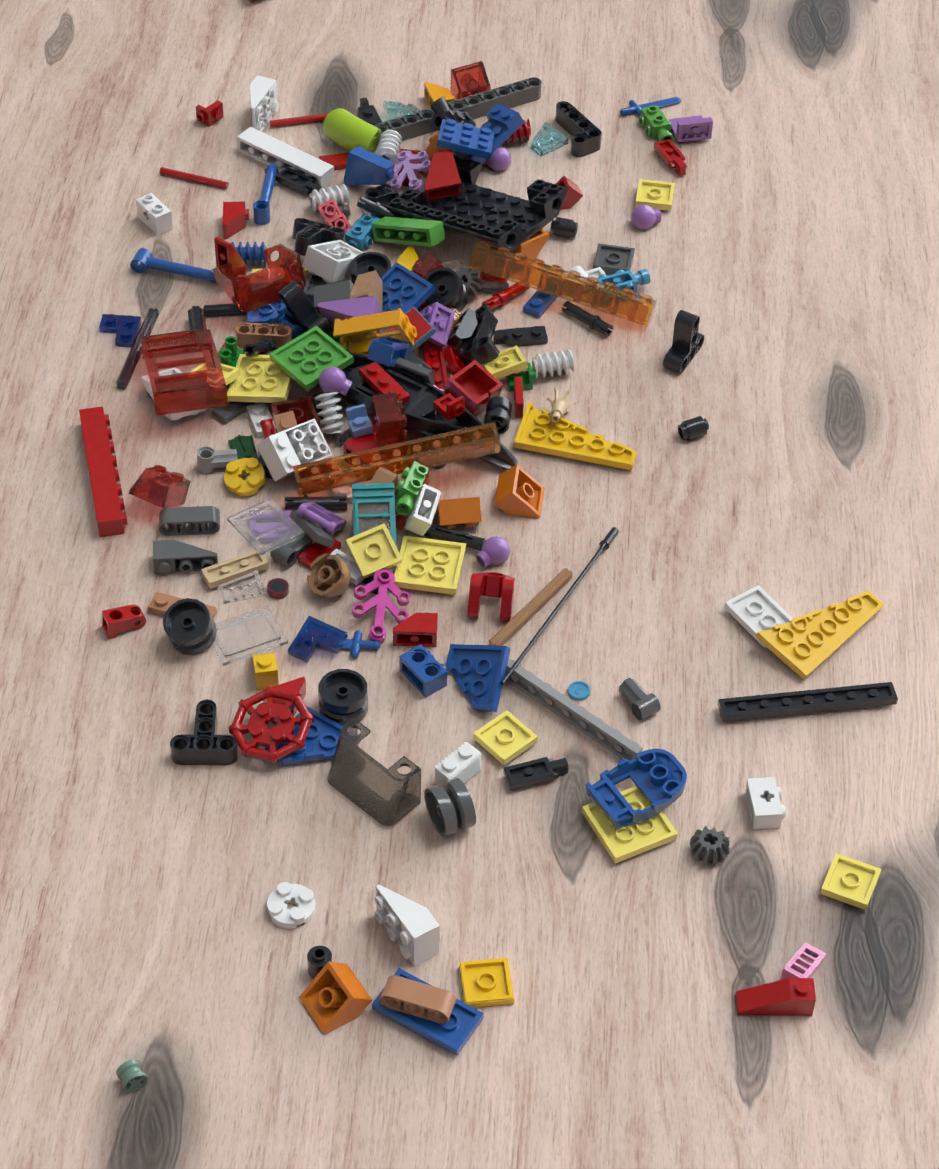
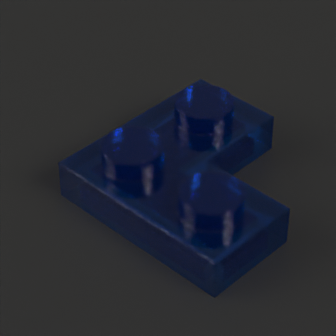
M103 314L99 326L100 332L117 333L115 346L132 347L140 330L141 316Z
M308 616L287 651L289 655L308 663L318 646L338 654L348 634L341 629Z

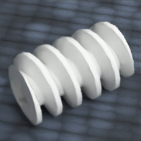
M394 130L384 131L380 135L375 154L396 163L402 142L401 135Z
M341 184L340 187L337 185L333 186V189L327 187L326 191L323 188H320L319 192L316 189L312 190V194L310 193V204L313 212L317 213L318 206L333 198L337 205L340 203L343 206L345 202L350 204L347 187Z
M566 350L565 354L563 351H558L557 354L551 352L550 356L546 352L543 353L542 357L539 353L535 354L532 357V369L536 371V379L540 372L543 378L546 377V372H549L551 377H553L554 371L557 372L558 376L561 375V370H564L566 375H568L569 369L574 372L572 352L570 350Z
M339 392L320 394L315 397V400L321 401L320 404L316 405V408L322 409L321 412L317 413V416L324 418L318 421L319 424L325 426L320 429L322 433L332 434L345 431L339 429V427L344 425V422L338 421V419L343 417V414L337 413V411L342 409V406L336 405L337 402L341 401V398L334 396Z

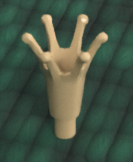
M555 388L554 401L550 397L547 398V401L552 406V422L557 423L564 413H569L567 408L576 404V401L570 403L566 401L571 392L570 390H567L563 398H559L558 389Z

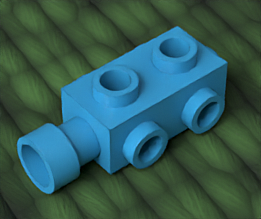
M364 213L355 221L351 229L347 230L345 234L346 243L360 251L370 248L374 238L371 224L381 219V217Z
M647 269L639 270L635 274L630 270H618L615 274L608 276L602 274L596 278L594 292L596 295H599L603 302L637 293L638 284L645 285L650 283V274Z

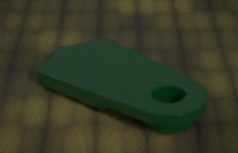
M238 435L234 439L228 440L230 448L237 450L238 459L254 457L258 460L252 435Z

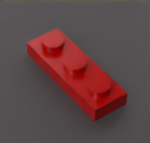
M377 362L359 369V375L393 409L410 401V395Z

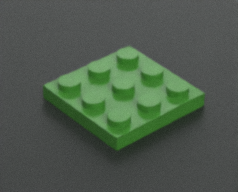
M317 326L269 354L270 360L306 391L319 384V376L324 369L337 367L342 370L354 363L353 356Z

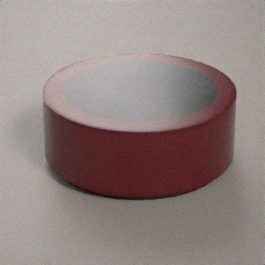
M282 578L270 580L267 584L268 595L275 599L286 597L289 593L288 582Z

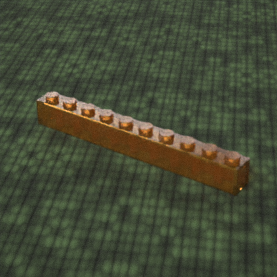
M486 241L478 242L473 247L468 265L470 268L644 326H648L651 322L657 301L652 300L653 297L642 294L640 296L634 294L635 291L624 288L622 290L616 288L617 286L613 283L606 282L604 284L598 282L599 280L595 277L588 276L586 278L580 276L581 273L570 270L568 272L562 270L563 267L553 264L550 266L541 259L532 260L527 258L525 254H514L509 252L507 248H496Z
M493 422L293 466L298 494L302 496L370 481L379 467L398 475L403 473L406 466L410 468L414 461L430 468L500 452V437L496 424Z

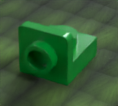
M527 363L528 368H526V371L506 376L509 392L514 390L515 377H522L523 390H533V381H536L535 369L532 370L530 363Z

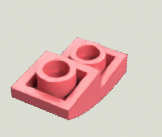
M334 198L317 207L327 225L343 229L345 231L344 234L347 230L351 229L344 213H341Z

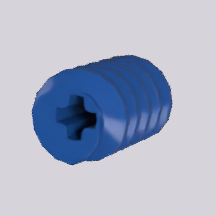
M234 242L231 243L245 264L249 260L250 265L253 266L256 260L257 264L261 266L264 260L267 266V250L264 242H261L260 247H258L256 242H254L253 247L250 246L249 242L246 243L245 247H243L241 242H239L238 247H235Z

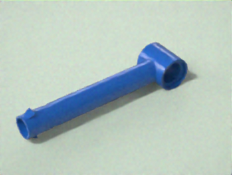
M274 164L268 165L265 169L266 175L260 199L253 204L254 222L259 225H265L270 222V200L275 176L279 173L277 166Z
M140 248L130 262L131 268L137 273H144L147 268L202 279L210 283L217 282V271L213 269L208 270L153 258L152 253L145 248Z

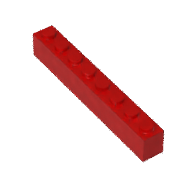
M103 406L80 409L81 428L99 537L125 534L124 525H128L126 512H121L125 510L124 499L119 498V496H122L121 483H116L120 481L118 469L114 470L117 467L116 455H112L115 453L113 441L109 442V440L113 439L111 427L107 428V426H110L109 414H104Z

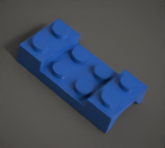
M499 103L493 106L486 114L488 121L481 126V128H488L495 132L491 154L524 124L519 112ZM458 151L453 153V155L472 159L481 164L486 160L485 158Z

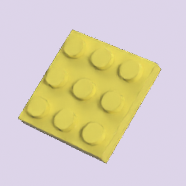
M240 354L235 367L240 369V376L230 383L226 395L227 400L230 402L286 403L293 379L270 360V355L248 357L246 354Z
M404 536L400 549L402 563L396 565L394 573L395 585L398 588L456 595L466 552V543Z
M637 786L620 792L634 810L639 808L643 810L652 806ZM596 802L582 806L584 817L615 864L677 839L678 833L663 811L649 820L615 829L613 823Z

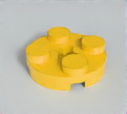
M254 457L231 461L226 466L224 473L226 487L230 492L235 493L239 497L254 495L259 491L258 488L265 484L266 474L264 468ZM243 475H250L247 476V480H243L241 478V476Z

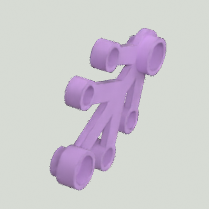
M401 151L397 155V164L393 169L395 173L393 178L389 180V185L393 190H398L408 175L410 180L409 189L420 193L424 191L425 186L421 180L417 179L414 171H429L431 162L428 160L429 156L426 151H421L418 154H412L411 151ZM413 161H419L421 164H411V163H412ZM402 167H404L400 175L398 176L399 171Z

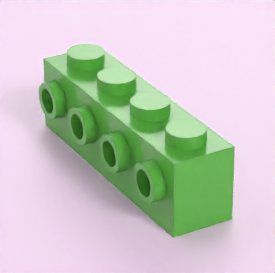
M385 216L371 224L375 242L435 247L439 245V242L445 240L442 221Z

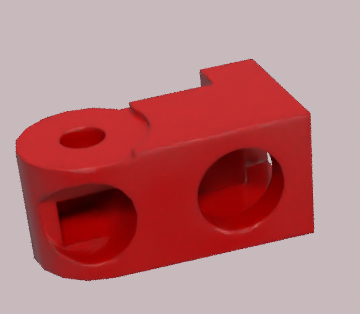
M136 604L102 611V628L108 639L116 638L119 632L128 631L129 629H141L146 624V618L141 608Z

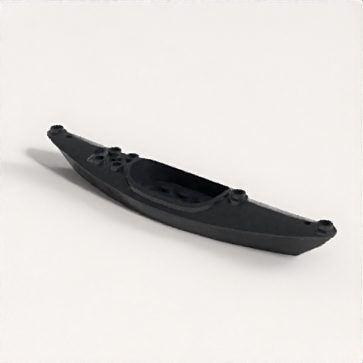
M347 351L353 356L354 363L345 367L342 371L346 375V379L352 381V384L346 396L340 393L338 395L346 398L352 405L365 404L368 413L405 430L423 434L497 466L504 471L518 464L515 456L497 439L492 431L466 408L464 413L449 421L434 409L433 401L445 396L444 392L398 367H388L378 363L410 395L409 402L393 409L359 375L360 368L375 361L368 359L366 356Z

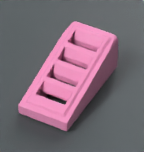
M805 942L784 967L781 979L812 978L827 954ZM807 951L812 955L816 956L817 958H814L805 952ZM802 957L810 960L813 963L811 964L807 962L806 960L802 959ZM798 962L801 963L802 965L808 967V969H806V968L802 967L801 965H799ZM794 968L803 972L804 974L797 972L796 970H794Z

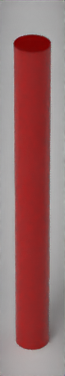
M329 113L270 120L269 124L271 128L324 121Z
M161 167L159 171L162 175L227 189L229 183L164 167Z

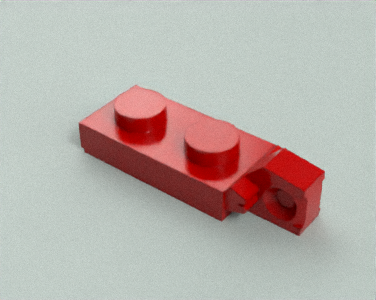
M671 139L654 143L655 151L668 167L675 169L679 176L686 175V157Z

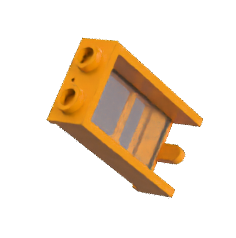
M401 308L393 311L352 317L342 321L335 319L333 336L335 338L340 337L341 345H346L348 340V351L362 355L369 353L368 347L372 340L388 336L414 346V338H416L417 332L415 326H412L408 316L403 313Z

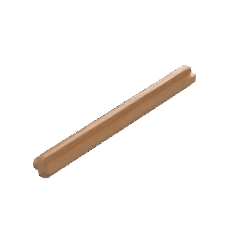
M564 568L489 640V645L503 646L572 579V571Z

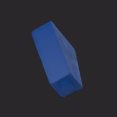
M358 146L348 154L343 184L383 185L393 178L395 163Z

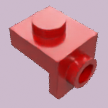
M218 100L206 108L201 105L196 106V119L209 127L224 117L223 103Z
M448 393L433 401V408L449 421L464 413L465 398L463 396L454 398Z

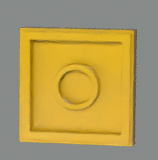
M508 958L459 962L464 1003L473 1008L514 1004Z

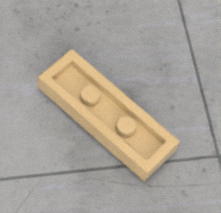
M257 549L203 568L201 573L209 588L212 589L268 569L269 562L262 551Z

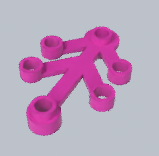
M387 569L376 571L372 582L355 588L354 597L358 600H364L367 594L377 588L379 589L376 596L363 604L357 603L352 608V615L355 618H362L366 612L376 606L375 624L370 628L368 638L370 641H378L380 644L385 641L387 634L386 629L383 627L385 607L395 617V621L398 624L409 616L406 610L399 609L387 596V589L397 598V603L401 606H407L411 598L408 592L401 591L395 585V576ZM356 609H360L362 612L359 613V612H356L355 610H356ZM399 615H403L405 618L402 619V618H399L398 616H399Z

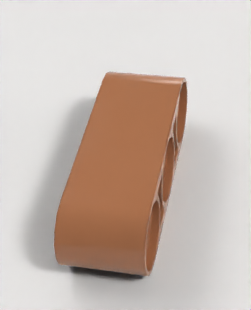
M244 322L239 323L235 327L238 340L237 346L240 348H244L247 344L261 341L260 339L263 338L275 339L273 343L277 342V347L292 341L291 328L287 325Z
M392 975L388 977L379 1000L387 1008L445 1024L450 1018L457 999L453 993L447 990Z

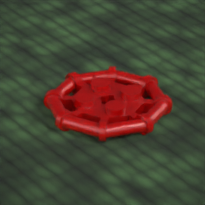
M266 686V689L238 702L239 707L232 725L229 726V733L236 739L241 749V755L277 763L278 759L297 749H303L310 725L314 722V715L308 711L299 692L295 691L293 693ZM273 698L287 700L285 705L274 703ZM267 699V703L259 704L256 709L252 707L253 705ZM296 706L301 716L294 718L291 710ZM247 712L251 715L247 725H242ZM275 721L277 726H272L271 729H268L267 724ZM296 726H300L297 736H294L293 733ZM250 733L253 740L247 743L243 734ZM284 741H285V743L288 742V741L290 742L289 744L283 746L282 748H280V749H278V750L276 749L277 747L280 746V745H279L280 743H282V742H284ZM257 747H267L270 748V751L257 749Z

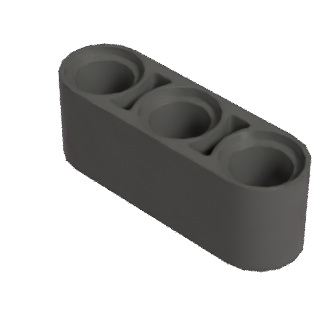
M214 506L164 508L159 513V531L166 536L215 534L220 530V511Z

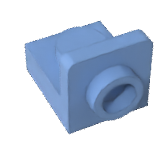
M365 404L346 409L348 425L354 438L374 433Z

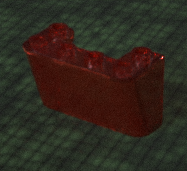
M278 244L264 249L267 268L246 276L239 275L234 277L232 265L229 262L213 268L216 282L241 312L246 313L281 300L278 292L292 280L296 281L304 290L306 280L300 254L282 244ZM274 251L279 253V258L276 261H272L270 258L271 253Z

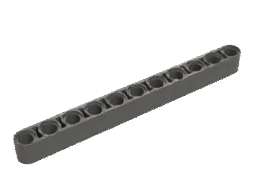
M532 77L454 100L447 104L450 110L470 113L474 120L486 116L497 103L513 108L539 100L541 98L542 81L539 78ZM431 108L381 122L374 126L381 129V134L387 130L397 131L401 135L402 141L437 131L431 124L432 117L436 113Z

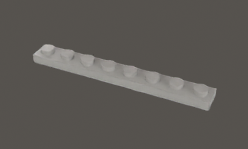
M508 659L505 675L516 661ZM520 665L517 666L507 680L621 759L631 760L637 757V753L642 752L643 748L638 743L631 741L622 735L620 731L613 729L604 723L602 719L595 717L583 706H579L565 694H561L552 688L550 684L543 682L532 672L527 671Z

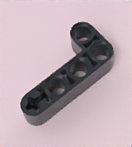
M566 101L558 102L556 104L555 121L572 136L571 154L574 157H583L600 150L601 130L571 103Z
M483 305L475 311L478 324L471 337L463 340L459 349V354L468 365L474 360L481 365L495 360L500 353L491 341L498 320L487 305Z

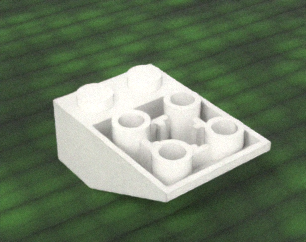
M257 75L250 84L252 126L261 132L279 109V102H277L278 88L274 79Z
M315 418L271 435L257 444L275 482L333 455Z
M377 885L376 897H374L376 903L375 917L380 924L385 925L390 939L398 943L403 957L406 960L409 959L413 966H416L439 954L440 925L429 910L402 895Z

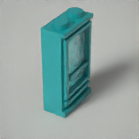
M394 483L352 484L353 536L385 523L396 545Z

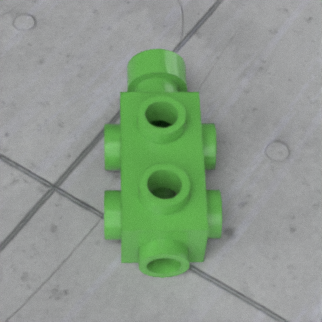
M657 105L641 108L639 123L640 126H645L647 136L651 135L653 139L658 138L659 142L671 139L673 142L674 137L670 133L672 125L665 117L664 112Z
M416 461L413 462L410 468L406 466L401 475V478L404 480H400L395 489L398 492L395 501H397L395 510L402 516L410 515L414 507L413 501L417 497L429 468Z

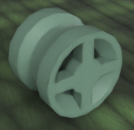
M135 1059L124 1062L116 1071L117 1077L123 1081L122 1086L126 1092H135L144 1087L148 1081L146 1073L141 1071L142 1066L140 1062Z

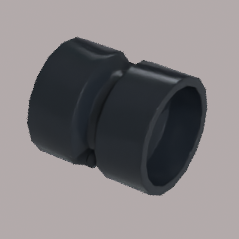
M500 396L492 397L488 400L484 424L493 434H503L509 429L512 413L511 402L507 398Z

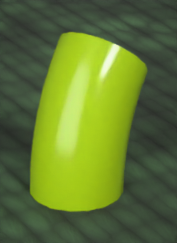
M341 108L332 110L326 116L323 123V131L326 137L348 151L359 146L373 153L381 134V129Z

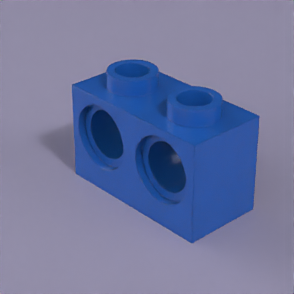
M390 336L374 339L368 347V359L388 367L396 365L395 362L399 357L406 360L410 344Z
M421 644L399 656V671L425 698L447 686L448 671L446 667L440 664L429 650L427 651Z

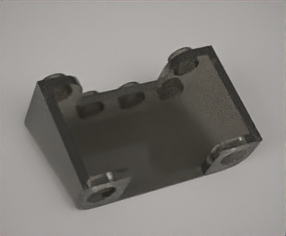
M353 718L341 729L327 777L328 783L378 823L384 826H392L421 803V768L405 756L388 769L358 747V743L368 736L371 730ZM402 766H407L411 771L408 774H401L398 772V769Z

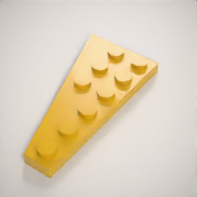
M528 402L514 440V448L632 471L637 451L618 442L611 443L606 441L604 436L600 434L595 436L589 433L587 428L565 418H561L557 423H554L551 420L552 416L549 411L545 409L540 411L534 408V404Z
M865 591L849 597L841 603H833L825 609H817L793 618L788 623L775 625L772 629L766 631H759L755 637L805 680L883 608L884 603L870 591Z

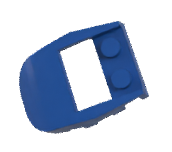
M649 749L637 753V757L631 760L624 758L618 761V766L610 771L607 769L602 772L600 780L595 784L591 785L589 782L585 784L587 795L591 796L613 823V827L619 829L649 820L675 802L685 789L687 773L682 764L670 752L663 749ZM630 778L652 806L640 810V808L634 810L614 785Z

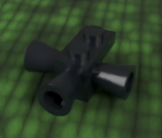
M445 97L437 99L431 105V109L436 113L432 117L431 124L437 131H440L442 119H453L457 123H469L474 127L476 126L470 113L450 110Z

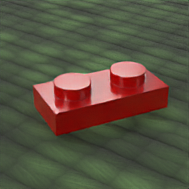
M333 538L335 542L332 547L314 542L298 555V563L312 570L310 566L317 557L323 554L330 555L335 549L340 550L341 542Z

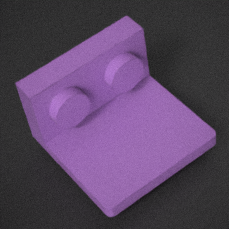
M700 115L669 119L677 142L711 139L713 120L711 117L703 118Z
M435 302L419 312L436 330V333L427 340L440 347H444L447 344L455 311Z

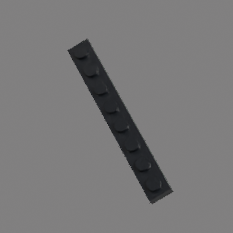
M885 682L718 699V708L722 722L896 705L898 697L893 683Z

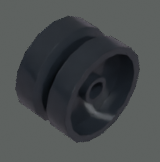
M366 252L356 256L350 264L351 282L355 284L359 274L376 271L381 278L391 268L390 259L379 252Z
M444 267L434 269L427 274L425 280L433 284L436 290L425 302L429 306L438 302L455 311V315L462 311L467 305L470 295L469 288L459 275L452 269Z
M191 598L178 600L165 612L163 618L164 631L174 648L182 654L195 655L202 653L210 648L215 641L217 635L216 623L206 605L201 601Z
M337 669L328 672L322 677L318 684L320 714L344 727L357 724L364 719L368 712L367 682L365 678L358 672L350 669Z

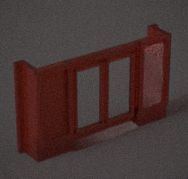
M195 329L140 337L142 357L145 359L156 416L229 406L226 382L210 329L200 331ZM201 351L203 357L161 363H156L155 360L157 357ZM205 363L207 369L159 376L158 369Z

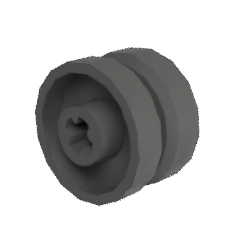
M455 777L445 781L443 787L434 785L425 789L424 799L429 817L436 831L442 837L456 833L457 827L464 830L476 824V813L468 789L459 778Z

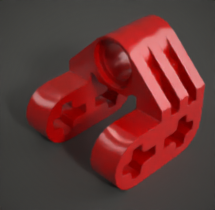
M496 572L473 573L470 580L467 617L479 618L481 596L501 598L500 621L509 622L512 616L515 578Z

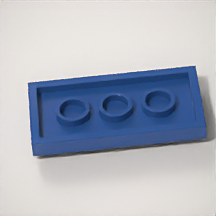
M400 968L394 974L430 985ZM383 990L372 1003V1010L455 1055L459 1054L484 1018V1013L458 999L448 1022L445 1024L385 1007L379 1000Z

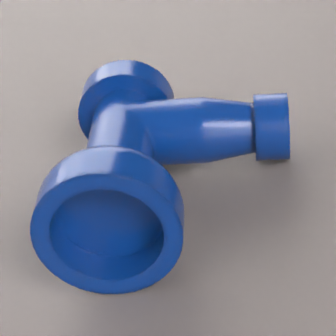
M285 315L277 320V324L287 325L291 328L292 340L303 334V328L300 325L291 324Z

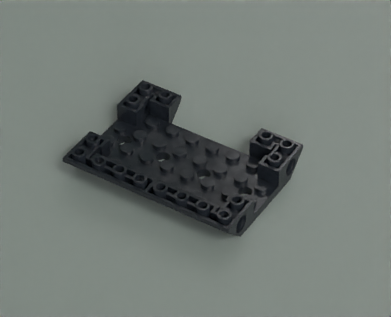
M453 155L461 180V195L426 201L425 191L420 193L407 189L384 206L390 211L406 218L442 221L445 231L514 251L559 215L567 193V187L538 179L527 187L528 200L521 199L520 197H514L476 185L482 164L472 159Z

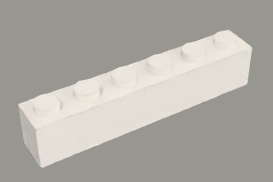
M249 127L237 136L239 152L263 164H274L280 172L289 167L313 178L315 183L323 189L334 181L333 165L253 127Z

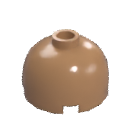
M329 554L317 557L310 566L312 569L310 575H307L310 589L314 593L326 598L337 597L343 594L351 580L350 569L346 562L336 555Z

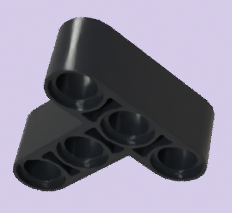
M296 218L294 219L292 238L295 240L294 253L305 256L310 245L336 240L343 241L345 231L341 228L309 219Z
M292 280L278 292L280 299L288 310L285 316L288 317L291 324L300 325L304 333L315 326L319 327L323 332L331 328L330 322L314 309L305 292L296 281Z
M684 310L678 312L674 323L672 346L664 357L663 367L683 373L701 349L705 336L698 333L699 316Z
M206 699L197 704L194 735L181 734L171 739V757L174 763L178 765H231L237 761L236 739L231 735H217L218 717L214 701Z

